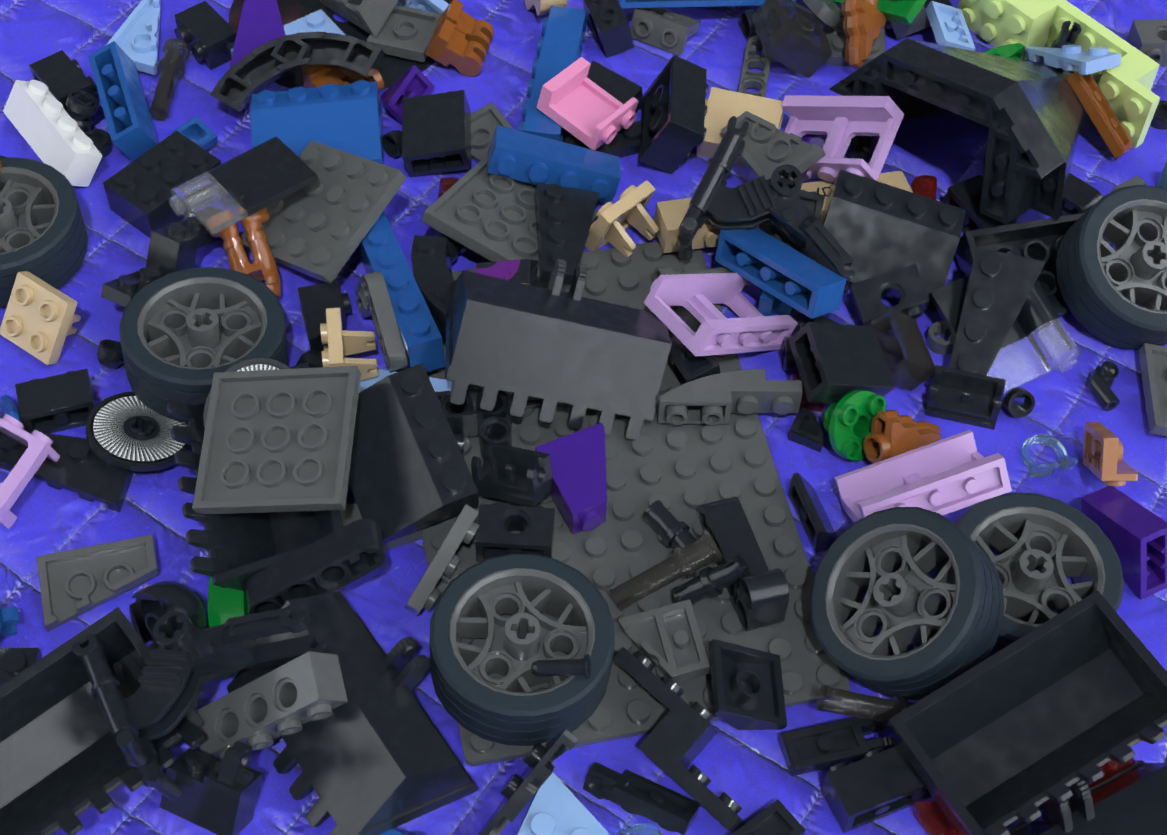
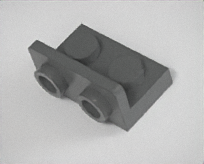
M663 7L635 8L630 30L633 39L681 55L684 53L687 38L698 33L701 21Z

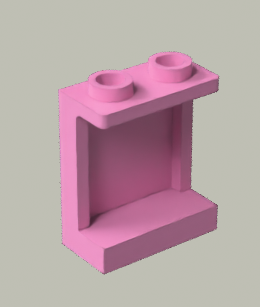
M580 57L542 86L536 108L590 149L596 150L604 143L609 144L622 128L628 129L634 123L637 117L635 110L639 101L632 97L625 104H622L587 78L591 63Z

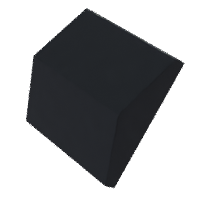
M712 639L709 642L714 714L738 730H780L787 727L780 655Z

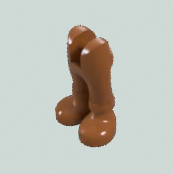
M267 207L250 216L242 209L238 211V216L246 232V240L254 261L252 264L249 262L245 252L243 240L239 236L235 215L227 213L211 220L207 224L208 232L212 237L222 238L225 241L223 242V247L227 253L230 269L248 274L259 281L265 280L266 283L264 284L280 298L281 280L279 270L268 245L266 233L262 230V225L270 218Z

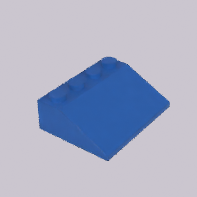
M360 80L352 84H325L316 88L305 89L303 87H295L287 91L274 92L265 90L258 94H252L250 108L252 148L277 137L299 157L303 149L312 140L383 164L382 109L377 81L368 82Z

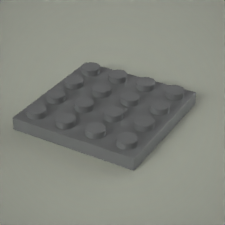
M311 140L303 149L299 158L317 174L319 180L267 206L270 218L262 225V230L266 233L268 245L277 263L331 284L404 183L406 176L399 169ZM244 230L240 237L243 240L244 249L251 252Z
M487 154L424 211L422 222L491 262L519 259L538 260L537 285L541 280L534 198L536 185L487 173ZM597 210L594 212L591 225L598 219L596 216Z
M339 366L215 372L192 509L201 514L345 510L361 372L358 367Z

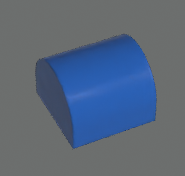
M197 116L172 131V133L175 131L180 132L205 150L217 144V135Z

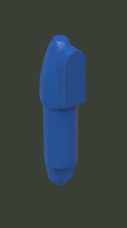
M6 394L0 397V408L3 417L5 414H8L20 421L19 408L15 405L13 399Z

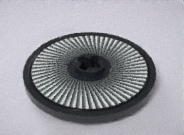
M124 392L104 399L91 410L87 417L85 434L88 445L103 461L121 469L137 472L166 469L176 465L174 454L177 451H192L191 445L173 440L170 431L173 426L188 427V422L177 421L156 413L145 406L134 392Z

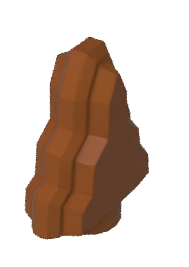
M844 0L842 2L841 12L844 16L843 31L846 36L845 61L854 69H859L863 66L872 51L875 40L881 33V29L885 26L886 17L877 9L878 0Z
M896 410L879 411L877 416L872 418L871 434L867 435L864 439V453L872 464L938 441L941 438L940 427L923 420L915 422L911 416L899 415Z

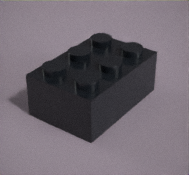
M673 55L644 93L639 161L672 174L680 164H685L692 149L703 142L707 129L704 127L707 106L705 105V97L708 91V84L706 83L707 69Z
M175 131L103 182L110 210L151 238L153 230L165 227L169 223L184 220L216 196L208 182L206 172L220 165L221 160L180 132Z

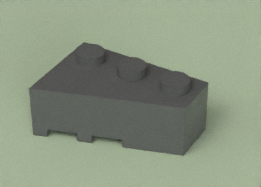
M320 0L324 6L374 37L399 1Z

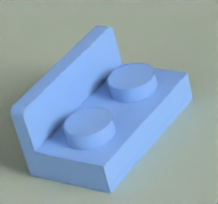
M931 1L925 11L937 44L975 51L976 48L961 9Z

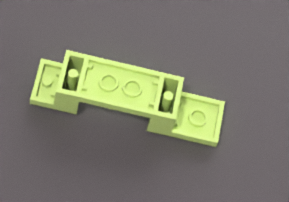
M1067 0L959 1L958 9H961L968 29L994 48L1015 43H1021L1025 47H1051L1052 43L1057 40L1063 23L1071 21L1069 31H1071L1074 22L1081 26V33L1075 42L1076 45H1081V50L1102 46L1108 47V52L1121 53L1120 66L1095 72L1091 75L1132 140L1133 148L1143 144L1160 100L1159 96L1150 91L1160 64ZM1024 47V50H1023V54H1022L1021 59H1022L1023 61H1029V59H1025V47Z

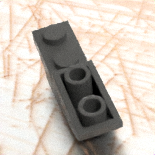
M765 369L738 370L705 376L680 385L661 395L659 399L658 423H669L672 425L729 424L730 413H777L781 415L799 413L803 392L802 381L766 380Z

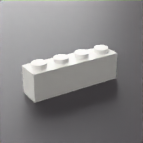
M16 80L4 107V114L43 163L52 166L65 175L72 186L89 187L103 155L94 146L93 141L80 129L78 123L70 117L63 108V105L56 100L48 90L47 85L37 80H30V82Z

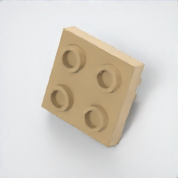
M648 180L638 187L631 185L620 195V200L614 204L609 201L596 213L598 219L590 226V234L585 244L589 251L599 250L607 243H611L625 257H629L633 254L632 250L636 248V244L625 231L631 226L636 228L648 240H652L656 236L655 233L659 231V227L645 210L656 190Z
M28 271L18 272L0 326V335L45 364H57L66 336L75 334L77 328L72 326V324L81 319L80 315L74 313L78 302Z
M340 307L326 309L327 323L320 324L322 345L328 344L324 346V351H322L323 367L357 366L361 372L360 381L378 377L376 359L347 358L348 355L375 350V332L343 330Z

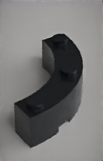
M319 31L286 35L252 50L250 54L241 59L236 65H233L224 74L210 95L235 110L245 113L251 104L252 94H258L276 80L299 70L318 67L338 68L357 73L370 80L385 52L367 41L349 35Z
M415 235L411 251L413 276L442 339L446 342L447 286L450 283H454V279L449 272L451 261L448 238Z

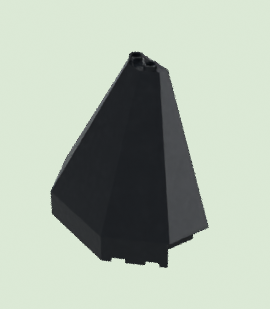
M906 38L830 88L831 91L842 96H889L904 113L902 120L948 110L989 127L980 213L1006 225L1030 208L1059 220L1085 110L1067 81V78L1073 74L1044 64ZM880 136L853 137L850 144V155L869 163Z

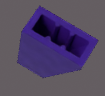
M244 0L230 68L250 54L255 48L271 40L286 36L277 0Z
M599 423L535 447L537 452L550 454L554 490L550 495L572 535L583 530H593L600 526L601 523L606 522L607 482L604 425Z
M1107 486L1082 497L1081 512L1095 522L1111 541L1121 562L1124 582L1134 595L1142 600L1167 588V522L1113 486Z

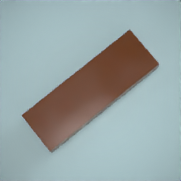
M1077 71L1068 77V83L1114 158L1116 159L1133 147V142L1092 75H1080Z

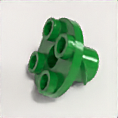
M854 390L846 394L838 403H833L826 409L823 425L829 433L832 448L839 456L851 461H860L867 458L863 448L864 439L867 435L871 434L872 418L877 416L879 411L887 410L886 400L883 396L867 390Z

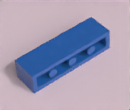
M113 41L90 54L88 58L112 142L133 162L159 142L135 63Z
M496 125L488 149L487 173L534 185L539 182L599 192L598 201L605 203L612 202L621 179L620 157L499 125Z
M752 227L750 230H747V228L720 230L715 261L811 319L840 309L847 279L757 227Z

